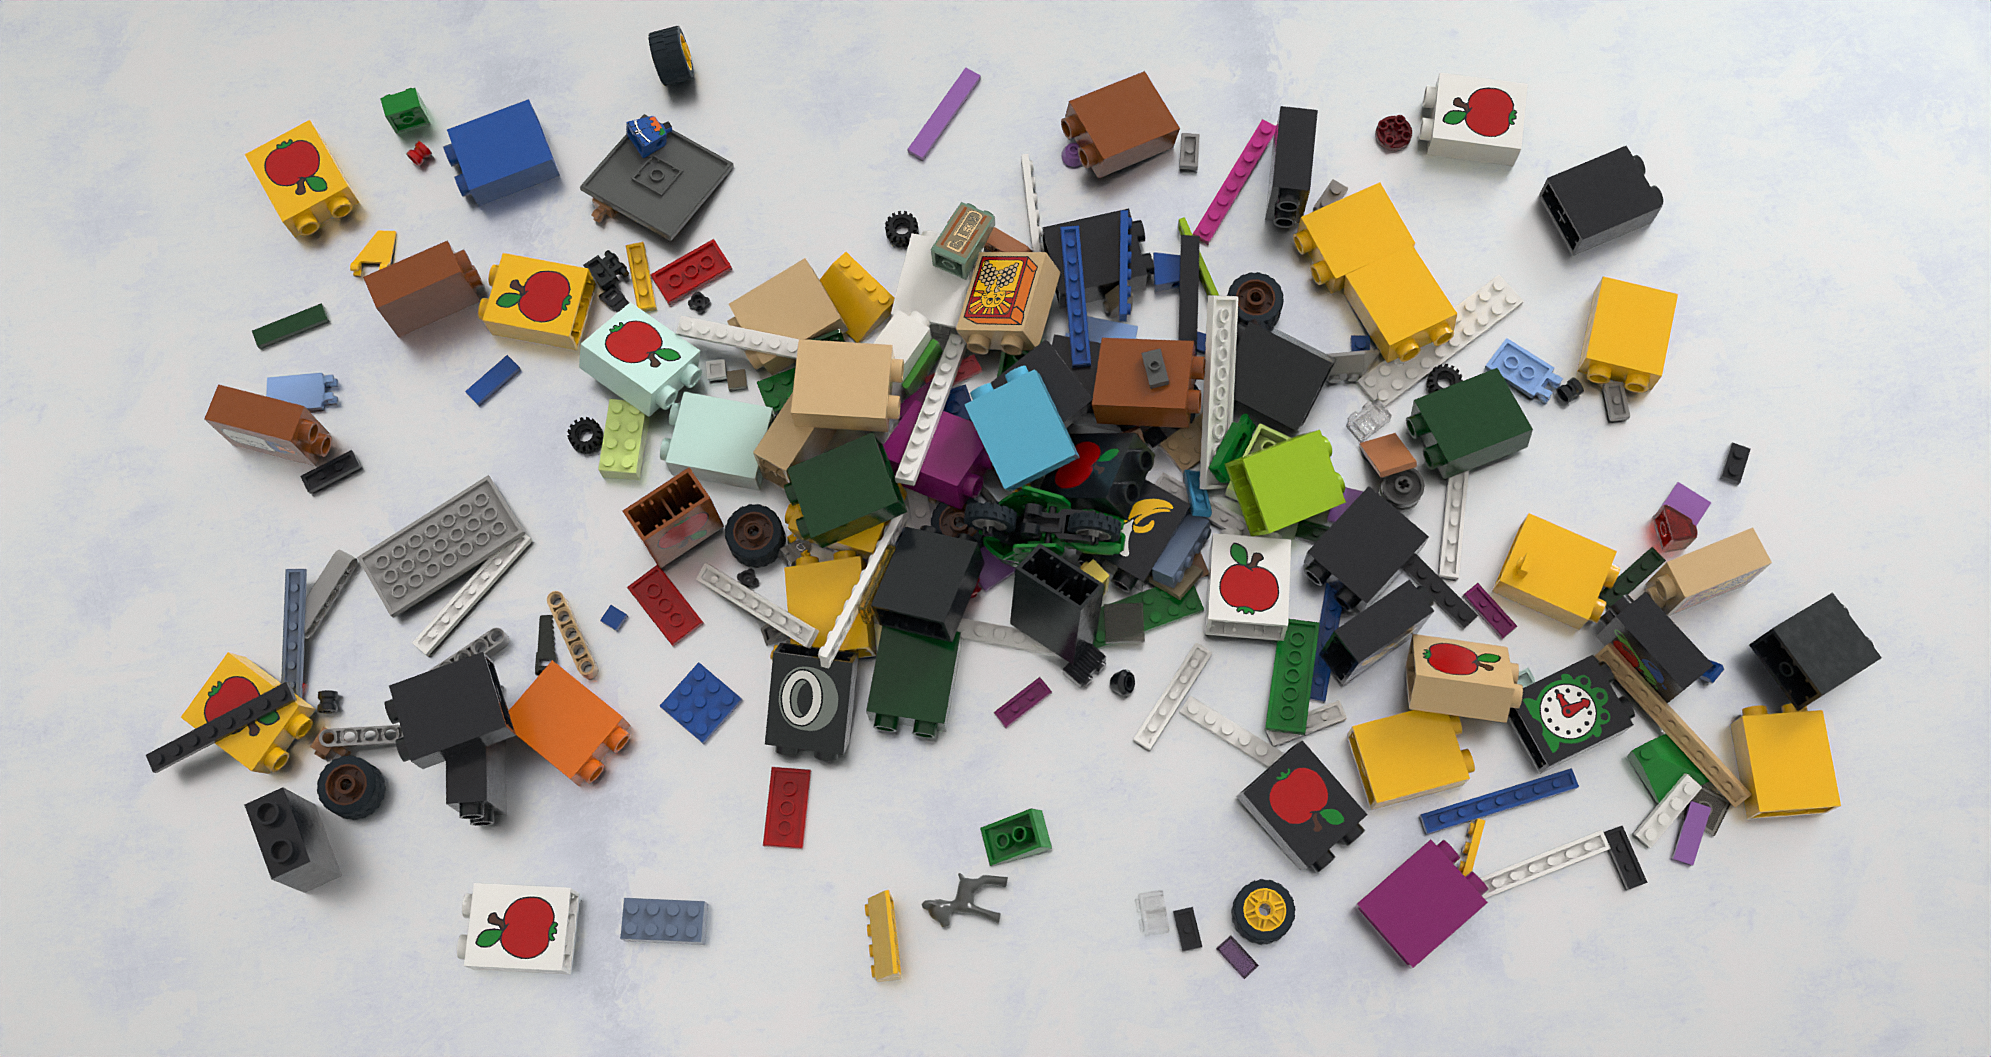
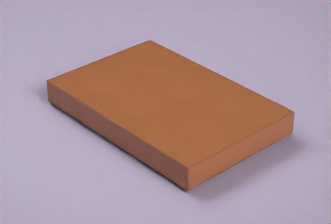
M1396 433L1359 443L1361 451L1381 478L1417 467V461Z

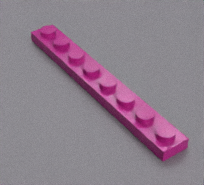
M1263 119L1261 120L1193 232V236H1200V241L1207 245L1211 242L1273 139L1276 129L1275 125Z

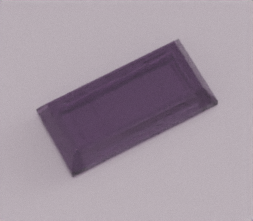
M1232 935L1216 948L1243 979L1259 966Z

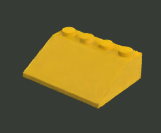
M847 252L834 261L820 278V282L849 329L845 333L856 343H861L891 316L895 297Z
M885 890L868 898V904H865V914L870 917V924H867L868 937L872 936L869 954L870 957H874V965H871L872 978L876 977L877 982L902 979L894 901L890 891Z

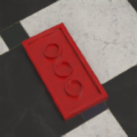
M712 239L655 271L650 276L668 305H671L733 269L716 241Z
M658 565L627 587L673 647L704 624Z
M782 767L771 768L763 838L764 847L803 850L811 770Z

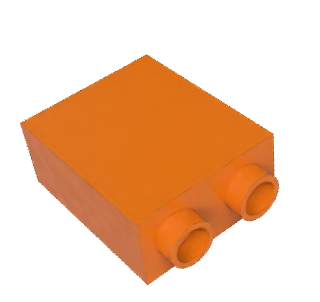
M553 660L509 710L516 736L578 786L584 780L588 784L595 781L604 769V764L600 761L610 749L614 753L620 751L630 738L627 729L631 725L625 718Z

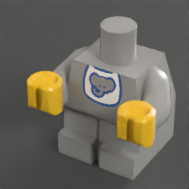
M794 533L787 537L788 545L783 546L779 550V559L786 567L796 566L795 560L797 558L811 556L810 552L808 553V549L812 547L810 542L806 541L802 544L800 540H797L796 536L794 537Z

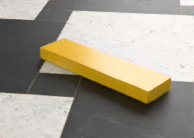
M644 242L625 245L636 305L644 312L657 310Z

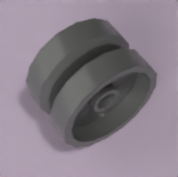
M1414 468L1385 476L1379 485L1378 494L1399 512H1408L1415 508L1423 495L1425 487L1423 477Z

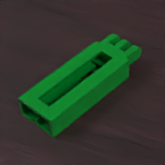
M1243 414L1238 423L1232 422L1209 466V470L1221 483H1230L1231 480L1225 464L1243 457L1256 429V425L1247 414Z

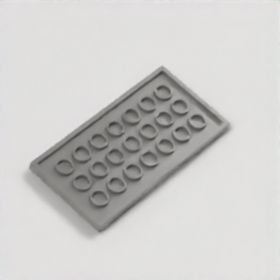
M488 475L357 558L388 613L394 618L525 535V532L495 483Z

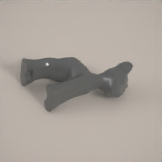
M958 873L960 882L953 901L935 899L925 900L922 903V908L928 910L932 919L939 922L942 927L950 925V915L953 912L975 914L999 924L1001 913L974 905V893L985 885L1006 887L1008 877L982 875L979 878L971 879L965 878L963 874Z

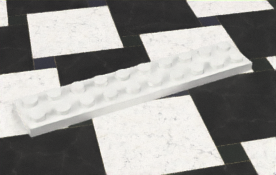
M1498 275L1454 308L1457 312L1454 336L1448 342L1440 346H1435L1431 342L1421 347L1417 356L1405 362H1402L1399 358L1389 363L1384 360L1357 380L1356 384L1381 411L1427 377L1435 366L1438 367V365L1444 364L1521 306L1524 301Z
M1208 295L1200 489L1227 488L1229 483L1219 482L1209 470V466L1233 422L1238 319L1237 296Z

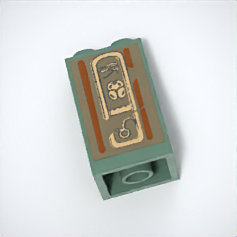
M961 202L931 248L933 266L967 280L978 259L979 252L982 251L995 226V216L989 211L977 209L970 203L965 204Z

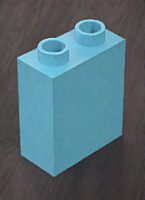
M1021 366L1008 372L1005 375L1008 383L996 389H993L991 383H987L972 390L970 395L973 400L964 404L1004 489L1009 492L1080 458L1040 374L1035 369L1028 372L1026 366Z

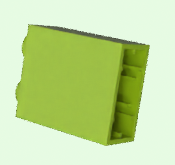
M1320 429L1300 434L1225 464L1250 536L1270 534L1346 503L1343 495L1345 492L1344 480L1334 470L1330 459L1332 456L1331 443L1325 436H1322Z

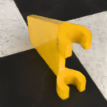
M378 230L351 263L350 270L354 271L353 276L362 275V263L380 264L379 270L391 265L396 231Z

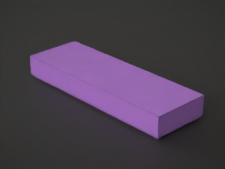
M1690 801L1672 859L1694 865L1711 807Z

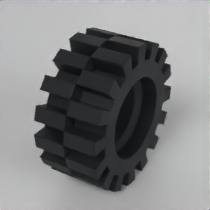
M898 211V215L894 212L892 217L889 216L887 218L888 221L885 222L887 239L889 238V242H893L895 246L897 244L900 247H903V244L908 246L911 234H919L916 218L911 213L908 215L907 211H904V214ZM899 224H906L909 230L905 234H898L895 231V227Z
M1442 364L1438 365V367L1435 366L1426 381L1429 394L1443 389L1437 382L1439 377H1448L1452 385L1463 381L1461 380L1462 374H1458V368L1454 370L1455 366L1451 365V367H1448V364H1445L1443 367Z
M581 417L579 422L574 420L575 424H570L571 430L568 429L567 431L569 434L567 437L573 448L580 453L584 451L585 454H589L590 450L592 453L595 452L594 448L599 449V444L603 443L604 435L598 422L596 423L593 418L590 420L589 417H586V420ZM585 429L591 430L593 435L590 440L581 441L579 439L581 431Z

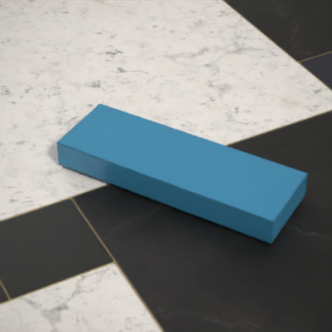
M1184 470L1183 478L1189 504L1191 505L1192 516L1211 517L1212 509L1207 489H1200V471Z

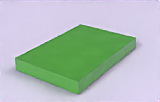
M931 339L902 383V387L908 396H911L919 389L943 352L939 342L935 339Z

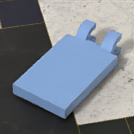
M1087 316L1089 341L1101 343L1102 338L1136 339L1138 326Z
M1508 338L1505 339L1485 365L1487 371L1498 368L1508 384L1532 399L1537 395L1545 404L1550 400V396L1553 393L1545 389V386L1549 383L1551 387L1557 389L1563 380L1559 375L1552 373L1554 371L1553 366Z
M323 373L268 377L266 396L305 406L308 411L324 410L325 404L338 403V397L334 396L333 392L325 393V387H338V379H334L333 374L324 376Z

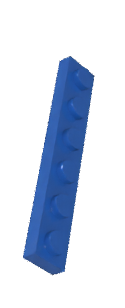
M1121 210L1119 322H1127V315H1131V304H1127V298H1131V286H1127V280H1131V269H1128V263H1131V252H1128V246H1131L1132 235L1128 234V229L1132 227V217H1128V210Z

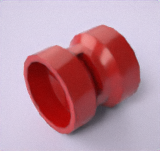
M421 141L415 144L414 150H409L406 153L408 158L417 166H421L423 159L429 158L432 154L430 149Z

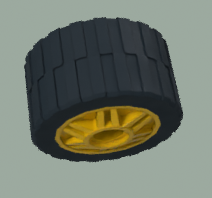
M673 26L649 33L648 40L653 63L662 84L667 86L693 79L694 69L691 54L681 28Z
M1259 879L1250 882L1239 891L1233 902L1231 913L1235 929L1243 938L1252 943L1262 945L1278 941L1293 925L1296 911L1293 897L1280 883H1276L1273 880ZM1259 908L1265 909L1268 915L1260 914Z

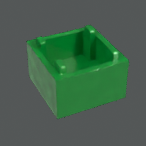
M408 88L405 91L392 95L388 94L380 98L385 117L396 134L430 123L426 106L416 88Z

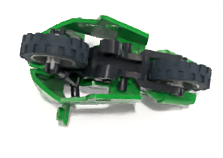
M1023 485V491L1014 492L999 502L993 500V503L991 501L985 503L976 502V504L970 503L965 509L964 524L979 530V534L987 536L983 537V543L987 550L1001 562L1015 568L1039 543L1059 556L1063 555L1065 547L1087 554L1113 555L1124 551L1126 536L1121 531L1124 526L1123 519L1094 509H1070L1071 503L1064 496Z

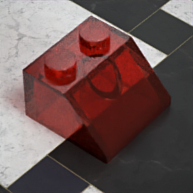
M1663 505L1653 516L1663 553L1686 549L1697 538V527L1693 525L1692 519L1671 506Z

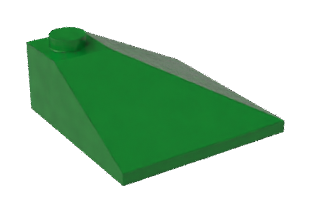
M1667 734L1633 749L1627 756L1657 804L1661 802L1684 773L1688 774L1700 786L1710 781Z

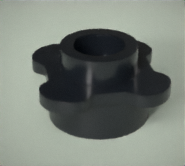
M695 292L691 296V300L688 301L689 307H694L699 313L703 312V308L710 303V299L701 292Z
M752 568L737 574V579L748 588L759 584V580L755 577V571Z

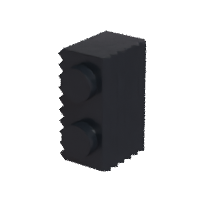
M1092 644L1073 665L1068 663L1063 668V674L1078 688H1081L1083 685L1087 686L1093 680L1092 675L1096 671L1100 672L1106 666V656Z

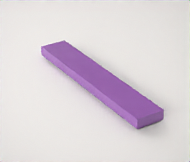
M965 67L907 149L908 153L922 161L980 81L981 75Z

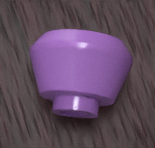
M1070 143L1062 150L1061 157L1063 162L1071 167H1077L1082 164L1078 155L1080 147L1077 143Z

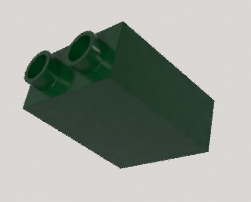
M1498 368L1415 399L1411 416L1406 417V425L1410 435L1414 439L1421 437L1426 446L1423 449V457L1427 466L1431 470L1438 468L1444 480L1527 448L1533 431L1532 426Z
M873 432L787 468L791 482L784 485L785 493L792 506L800 505L803 517L796 519L798 530L805 541L812 539L822 548L908 512L898 483L895 481V475L884 445Z
M882 626L866 708L869 720H874L873 728L885 732H897L898 724L913 727V735L929 739L936 738L937 731H947L962 647L961 632H956L953 641L948 642Z

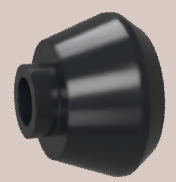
M1128 669L1116 672L1110 679V686L1115 692L1128 696L1135 687L1134 675Z

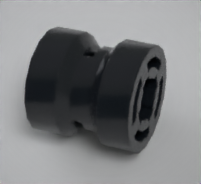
M1572 377L1567 381L1566 385L1559 386L1556 391L1563 402L1569 403L1575 396L1584 393V388L1576 378Z
M332 690L319 691L318 699L320 702L317 705V712L323 714L336 713L338 706L335 701L338 699V692Z

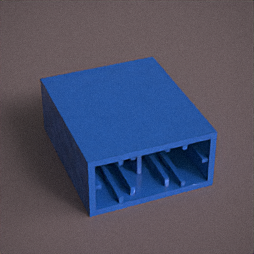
M529 99L447 129L451 144L443 146V149L451 167L460 165L462 174L454 176L462 197L471 194L478 207L560 176L538 117Z

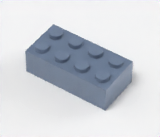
M624 898L620 939L626 942L705 945L708 904L705 901Z

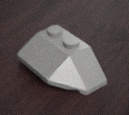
M1380 349L1329 353L1328 355L1337 360L1325 382L1337 383L1340 380H1348L1350 382L1359 380L1377 361Z

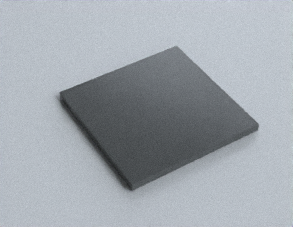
M643 114L641 118H645V117H649V116ZM674 130L667 133L666 145L642 158L626 134L582 183L580 190L672 241L734 165L729 160Z

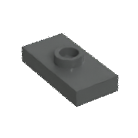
M1161 349L1141 353L1150 389L1168 385L1169 379Z

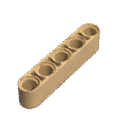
M552 591L547 596V604L576 668L584 678L593 679L598 674V666L571 607L561 592ZM561 598V602L558 605H553L556 599ZM564 615H569L567 621L561 622V618ZM573 631H576V636L574 638L569 639V634ZM584 648L583 654L576 655L578 649ZM587 665H592V669L589 672H584V668Z

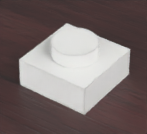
M724 359L706 361L708 381L727 379Z

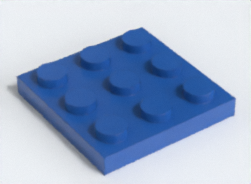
M698 662L660 704V708L702 744H705L743 699Z

